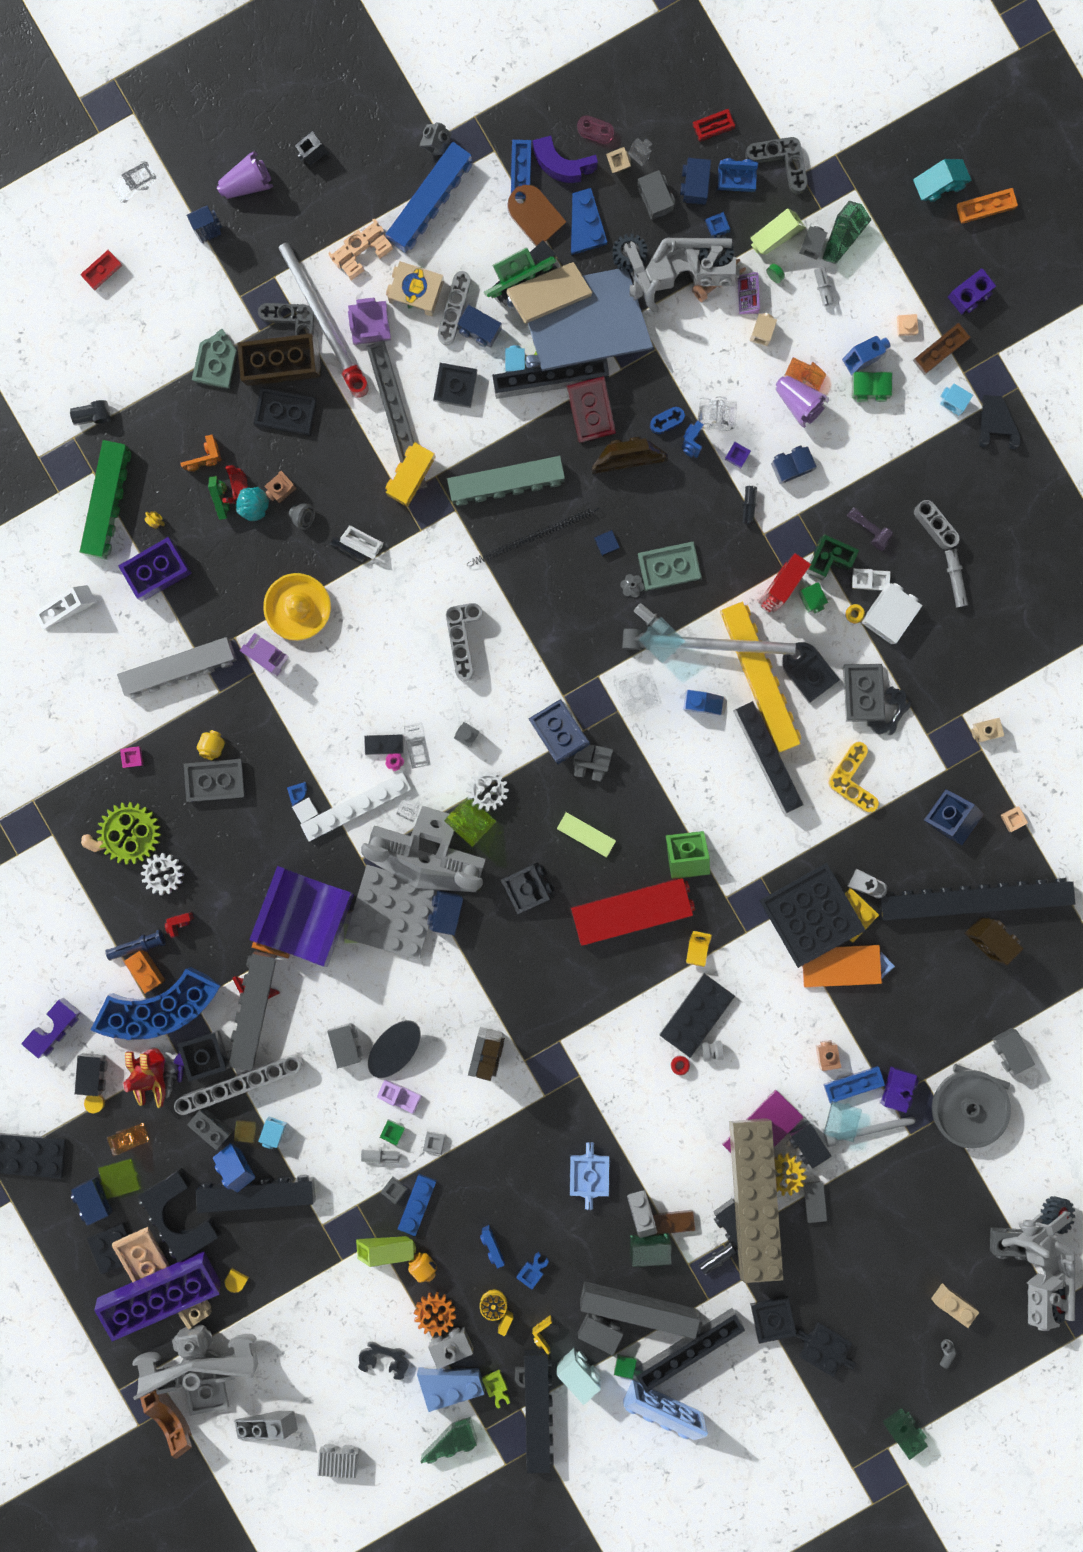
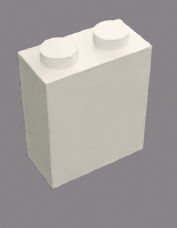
M896 583L887 584L861 621L863 625L890 644L898 642L922 607L918 603V598L904 593V589Z

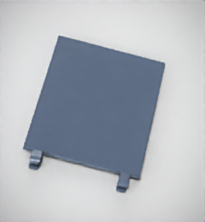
M621 268L620 270L615 269L583 275L582 277L592 291L591 297L529 322L528 326L537 355H528L526 357V367L533 368L540 364L542 371L652 349V342L638 299L633 301V297H630V285L633 284L628 269L626 272H623V268ZM508 296V307H515Z

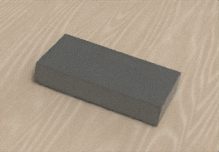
M823 1181L805 1183L804 1197L807 1222L827 1221Z

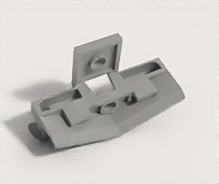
M422 806L411 836L374 825L370 834L369 844L364 843L361 846V853L366 859L415 888L476 892L483 885V880L480 877L485 859L449 848L459 819L458 816ZM431 825H437L439 828H434ZM420 837L440 843L436 855L419 850Z

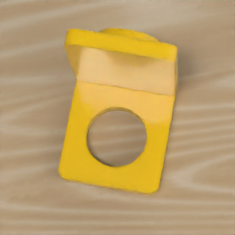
M693 931L689 940L687 964L705 967L708 945L712 939L711 934ZM696 937H703L705 939L701 940L697 939Z
M551 1315L533 1327V1335L535 1336L533 1339L539 1348L542 1347L547 1354L550 1353V1346L539 1332L552 1323Z

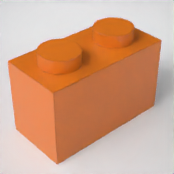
M140 950L124 961L144 993L150 992L166 981L147 951Z

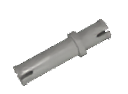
M957 549L945 551L948 564L947 572L950 574L956 608L967 606L968 602L961 573L963 568L959 563Z

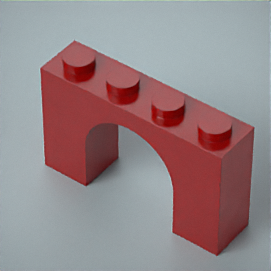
M794 553L788 563L786 562L759 600L760 607L768 613L771 611L774 613L784 605L811 563Z

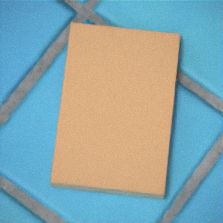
M149 1227L112 1243L114 1251L132 1282L170 1266Z

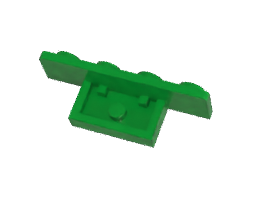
M527 247L492 265L500 283L484 291L485 296L491 298L498 297L502 294V290L518 285L519 281L534 278L536 272L540 270L544 272L551 269L556 259L551 256L535 264Z

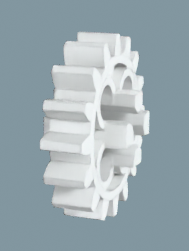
M489 769L486 770L485 774L479 771L478 777L476 775L472 776L474 782H468V785L471 786V788L466 789V792L471 793L468 796V800L473 799L472 806L478 804V810H481L482 807H485L486 812L489 811L490 807L496 810V804L502 806L501 800L507 799L503 795L508 792V789L504 788L507 782H501L503 776L497 777V771H494L492 774H490ZM478 781H482L485 788H488L492 781L497 782V786L493 787L490 793L484 796L483 800L477 798V795H481L485 790L483 786L479 787L477 785ZM491 795H496L497 800H492Z
M161 853L160 858L157 854L153 855L154 860L148 858L147 862L149 864L142 866L146 871L141 872V875L145 876L142 882L148 883L146 889L153 888L152 893H156L159 890L160 895H164L165 890L168 894L172 893L171 888L177 890L178 886L176 884L183 882L179 877L184 876V873L180 872L183 866L177 865L179 859L172 860L173 855H169L166 858L165 853ZM157 862L162 863L161 868H157ZM170 867L174 868L173 874H165L164 877H158L155 881L151 879L152 874H160L162 871L170 870ZM165 880L169 882L167 887L163 884Z

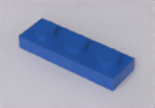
M512 140L511 193L519 186L530 185L531 140ZM521 192L515 195V199H526L525 195Z
M876 1066L825 1083L823 1086L828 1101L831 1104L885 1086L879 1067Z
M418 1174L398 1230L416 1236L437 1180Z

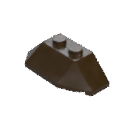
M633 437L629 439L630 441L626 442L614 440L606 446L592 466V474L667 462L668 454L646 438Z

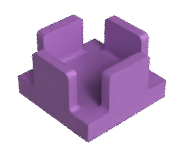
M373 297L357 299L356 305H348V318L353 345L391 340L386 301L376 302V299Z
M254 633L240 651L269 672L278 676L281 672V667L289 656Z

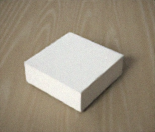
M309 797L292 807L301 824L319 814Z

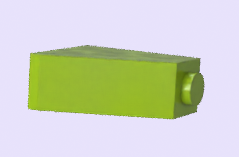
M406 1236L356 1240L357 1259L369 1267L414 1260V1253L416 1252L415 1243Z

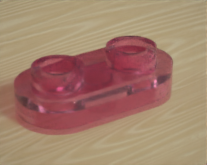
M587 115L582 116L578 120L577 131L581 136L602 144H607L613 139L614 128L610 123ZM584 123H589L590 126H589V127H585L583 124H584ZM606 129L608 132L604 134L601 131Z

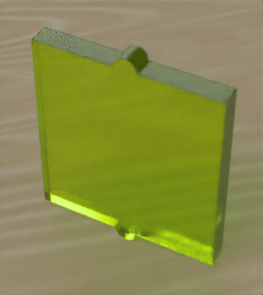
M131 1158L98 1168L102 1180L100 1184L104 1188L107 1199L140 1189L136 1176L138 1173L135 1172Z

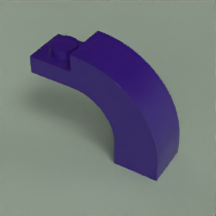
M551 136L532 140L537 163L547 175L558 181L566 183L581 182L582 173L591 174L597 170L598 161L596 155L578 160H566L556 152Z

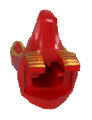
M157 1048L148 1049L141 1053L137 1059L134 1057V1052H125V1066L131 1074L123 1082L125 1092H134L137 1103L140 1106L145 1105L146 1090L153 1091L157 1108L163 1107L166 1094L163 1079L165 1059Z

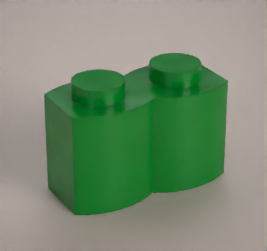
M891 372L853 373L852 398L856 399L857 402H866L870 398L875 399L876 402H886L887 399L891 398Z

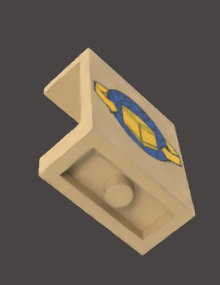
M399 261L398 267L395 266L392 272V278H394L392 285L389 284L386 290L389 303L393 304L395 300L425 311V315L433 317L444 283L443 275Z

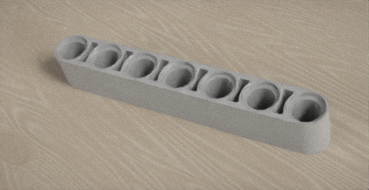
M293 1054L252 1069V1071L238 1074L187 1093L176 1100L174 1109L178 1114L186 1115L291 1076L302 1068L303 1059L299 1055ZM289 1060H295L298 1063V1068H291ZM271 1067H277L280 1074L277 1076L273 1075ZM254 1073H258L261 1076V1082L254 1081ZM235 1080L242 1081V1089H238L235 1086ZM217 1087L224 1088L225 1095H219ZM199 1094H205L207 1102L200 1101ZM181 1100L188 1102V1109H184L181 1106Z

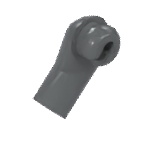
M945 1339L941 1343L944 1357L939 1364L948 1369L956 1356V1350L953 1342Z

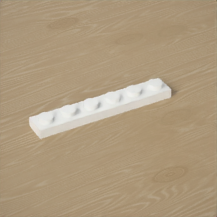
M402 772L300 825L310 842L412 789Z

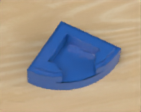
M306 782L287 787L292 806H295L304 799L307 792Z

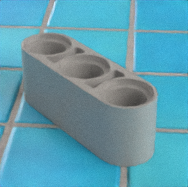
M924 500L915 507V517L940 548L949 550L959 543L958 533L933 502ZM921 506L928 508V515L921 512ZM933 521L940 523L941 527L939 530L933 527ZM945 536L952 538L953 542L951 545L946 543Z

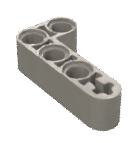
M476 603L452 606L446 611L455 673L457 678L463 682L469 681L473 677L465 624L477 622L482 618V609ZM471 608L479 610L477 617H470L468 615ZM453 611L460 613V617L456 621L450 619V613ZM456 630L463 632V637L459 640L453 638V633ZM458 649L466 650V656L464 658H458L456 656V652ZM468 661L469 663H465V668L467 671L470 670V673H467V677H463L462 674H459L462 671V665H457V662L464 663Z

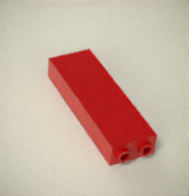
M678 878L571 907L581 946L693 916L692 911L695 910L692 899H688L687 892H690L688 882L684 881L683 878Z

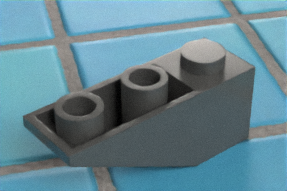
M275 1411L234 1420L238 1439H285L298 1430L294 1411Z

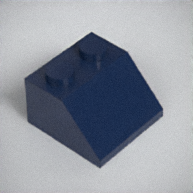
M946 789L924 821L949 839L963 845L984 814L975 804Z

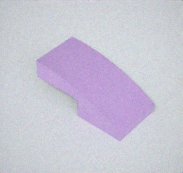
M384 1080L377 1095V1098L393 1106L396 1105L412 1114L415 1113L422 1095L388 1080Z

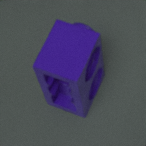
M981 268L949 294L948 299L961 315L966 311L970 313L978 307L977 303L981 299L986 301L993 295L992 290L996 285ZM977 284H981L984 287V291L979 290ZM962 296H967L969 302H964Z

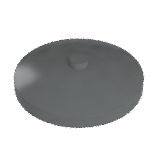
M962 1070L951 1074L938 1086L932 1101V1115L938 1130L950 1142L964 1148H981L995 1142L1004 1133L1011 1116V1104L1005 1088L997 1079L982 1071Z

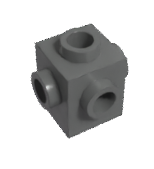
M439 122L427 124L423 131L420 147L432 155H443L450 144L452 132Z

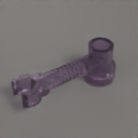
M853 508L847 517L870 530L875 535L871 541L872 545L884 551L893 532L886 527L883 530L879 529L863 517L856 508Z

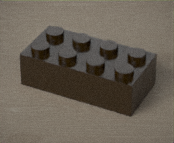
M312 333L237 343L240 378L247 386L321 377L318 339Z

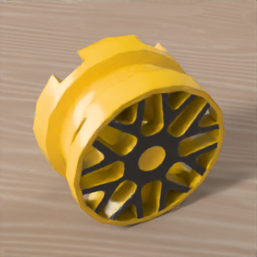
M495 1289L484 1293L480 1301V1311L483 1317L495 1321L504 1316L507 1309L505 1295Z

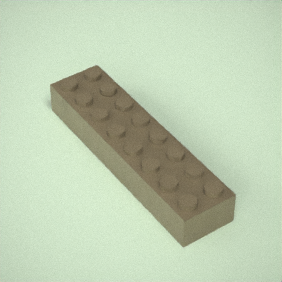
M767 1118L729 1121L740 1279L744 1283L783 1280L772 1121Z

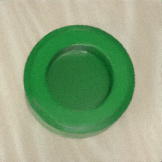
M771 264L766 269L767 275L775 283H780L785 278L784 271L777 264Z

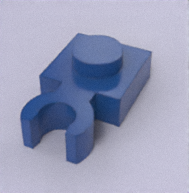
M540 1252L535 1254L533 1264L527 1261L516 1276L518 1280L530 1289H533L542 1277L543 1271L540 1269L546 1267L549 1262L548 1258L544 1262L538 1261L541 1255Z

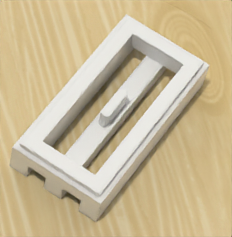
M350 525L340 539L341 543L372 559L376 557V554H378L383 546L381 541Z

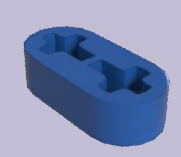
M673 407L653 417L650 423L651 431L655 434H662L680 425L684 420V411L679 407ZM673 412L680 414L678 421L676 419L669 421ZM657 420L659 423L666 421V423L662 425V429H659V427H654Z

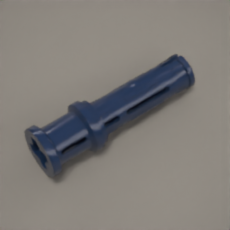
M160 929L156 930V933L147 936L145 934L141 935L138 940L106 949V957L109 961L140 950L150 951V948L159 945L165 946V937Z

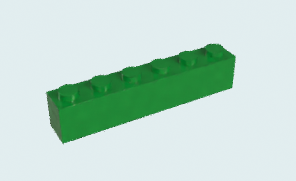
M106 440L102 441L79 553L85 556L107 560V556L111 554L112 545L110 541L111 537L115 535L116 527L114 522L115 518L119 516L120 508L118 503L119 499L121 500L123 497L122 484L127 478V462L131 459L130 448L125 444Z

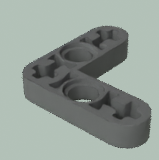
M787 137L753 143L748 146L745 157L754 162L762 163L784 159L790 191L794 194H801L805 191L807 176L801 143L797 138ZM790 143H792V146H796L794 151H791V148H787ZM775 146L778 149V153L772 155L768 152V148ZM752 150H755V152L758 153L757 157H754V155L751 154ZM796 161L800 164V168L793 170L790 167V163ZM796 175H799L798 181L799 183H802L800 188H798L797 185H794L796 182Z
M264 303L258 309V315L264 322L296 324L295 335H299L300 331L304 328L314 335V314L309 305ZM266 309L276 313L275 309H278V318H276L275 314H269L268 317L263 314V312H266ZM284 309L291 310L289 318L281 316V312ZM294 309H297V313L301 314L304 313V310H307L310 315H307L306 319L302 315H297V319H295Z

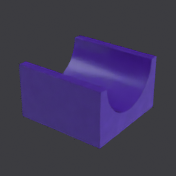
M277 866L249 940L292 954L322 967H328L354 894Z

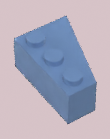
M418 1367L417 1377L428 1412L484 1395L485 1386L479 1368H440L437 1370V1368L424 1369V1367Z

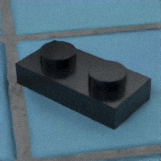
M403 734L364 736L365 755L404 754Z

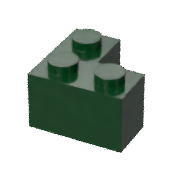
M824 534L819 539L809 562L811 565L806 573L823 580L826 578L832 564L848 571L852 567L859 550Z

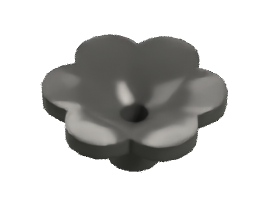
M626 575L625 580L621 581L620 584L623 594L625 596L631 595L634 598L638 597L640 592L644 590V584L641 583L642 578L638 575Z

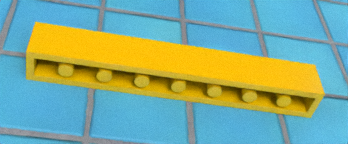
M743 601L720 611L731 640L759 641L756 635L758 633L757 626L754 622H751L749 618L751 615L748 605H744ZM735 651L766 729L778 753L799 745L801 735L798 729H794L792 713L790 711L787 712L785 707L787 701L784 694L779 692L778 687L780 684L776 675L773 676L770 670L773 668L770 659L766 658L764 653Z

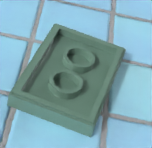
M694 541L638 553L645 591L702 579Z

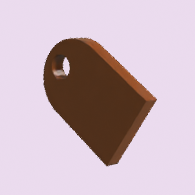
M519 186L508 198L507 209L510 217L535 247L542 240L545 242L566 223L543 193L534 186ZM521 192L525 195L524 203H518L515 200L516 193Z

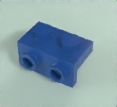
M727 158L721 160L718 166L717 190L755 192L758 162L750 159L735 161L734 159Z
M698 420L695 425L690 424L683 436L685 439L681 448L691 458L693 456L697 458L702 450V446L695 442L704 426Z

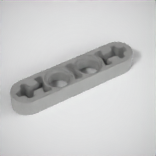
M459 271L453 277L438 329V339L444 345H450L455 340L458 330L457 323L462 316L471 280L469 274L465 271ZM462 277H465L466 282H463L461 291L459 290L458 279L460 280ZM456 294L462 297V301L458 304L453 303L451 300L452 296ZM448 313H455L457 319L454 322H449L446 319ZM447 326H449V335L451 337H447L445 340L441 334H445Z

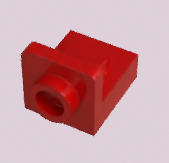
M189 912L166 919L165 929L167 934H170L171 938L178 936L176 924L178 928L190 925L189 921L194 919L193 913Z

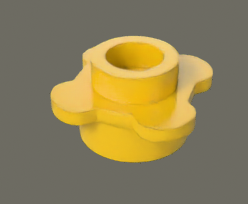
M157 512L145 513L147 516L145 521L152 528L157 529L160 525H165L162 521V516Z

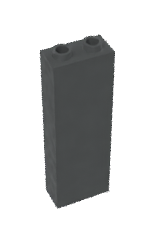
M584 1281L580 1297L582 1312L696 1339V1334L701 1331L702 1321H700L696 1308Z

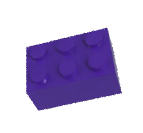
M169 537L118 565L134 595L142 602L192 574L174 541Z

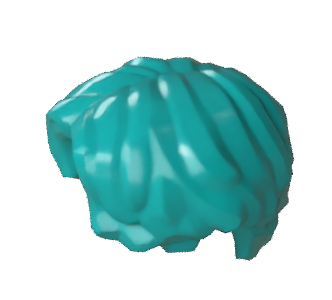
M259 487L243 488L237 498V513L248 521L262 519L269 506V499L265 491Z

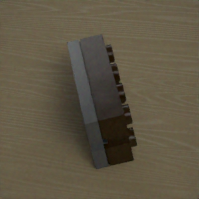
M480 1027L468 1076H476V1078L491 1081L492 1076L496 1077L505 1040L502 1037V1032Z

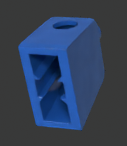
M876 335L854 346L842 359L851 376L854 372H859L878 361L886 353V350L890 348V342L886 337L880 340Z

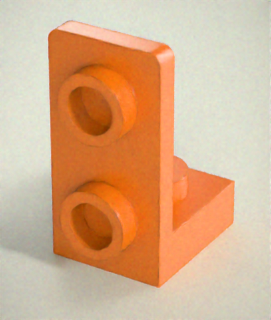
M213 435L205 436L206 443H204L206 453L210 455L182 462L181 467L189 472L196 471L200 466L206 465L210 467L216 465L218 461H222L216 438Z

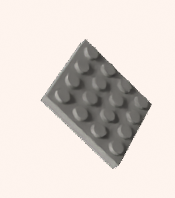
M366 865L345 939L419 960L429 925H427L429 914L433 913L434 909L432 907V899L439 890L415 888L384 869Z

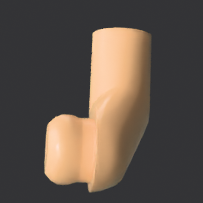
M89 834L82 836L81 844L84 848L93 852L107 849L100 848L103 841L97 842Z

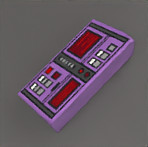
M758 272L740 275L738 278L739 314L759 313Z

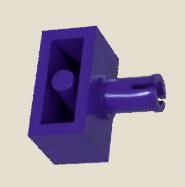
M890 1067L880 1103L884 1107L907 1113V1109L911 1108L913 1102L912 1092L916 1090L918 1085L917 1075L909 1071Z

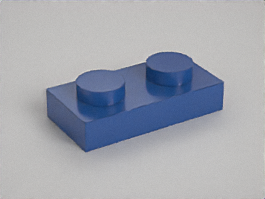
M490 1225L482 1228L480 1238L483 1245L488 1246L490 1262L492 1264L495 1263L496 1267L499 1268L504 1266L505 1260Z

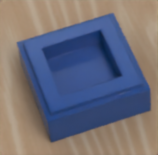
M724 212L705 220L710 235H714V238L717 235L730 232Z

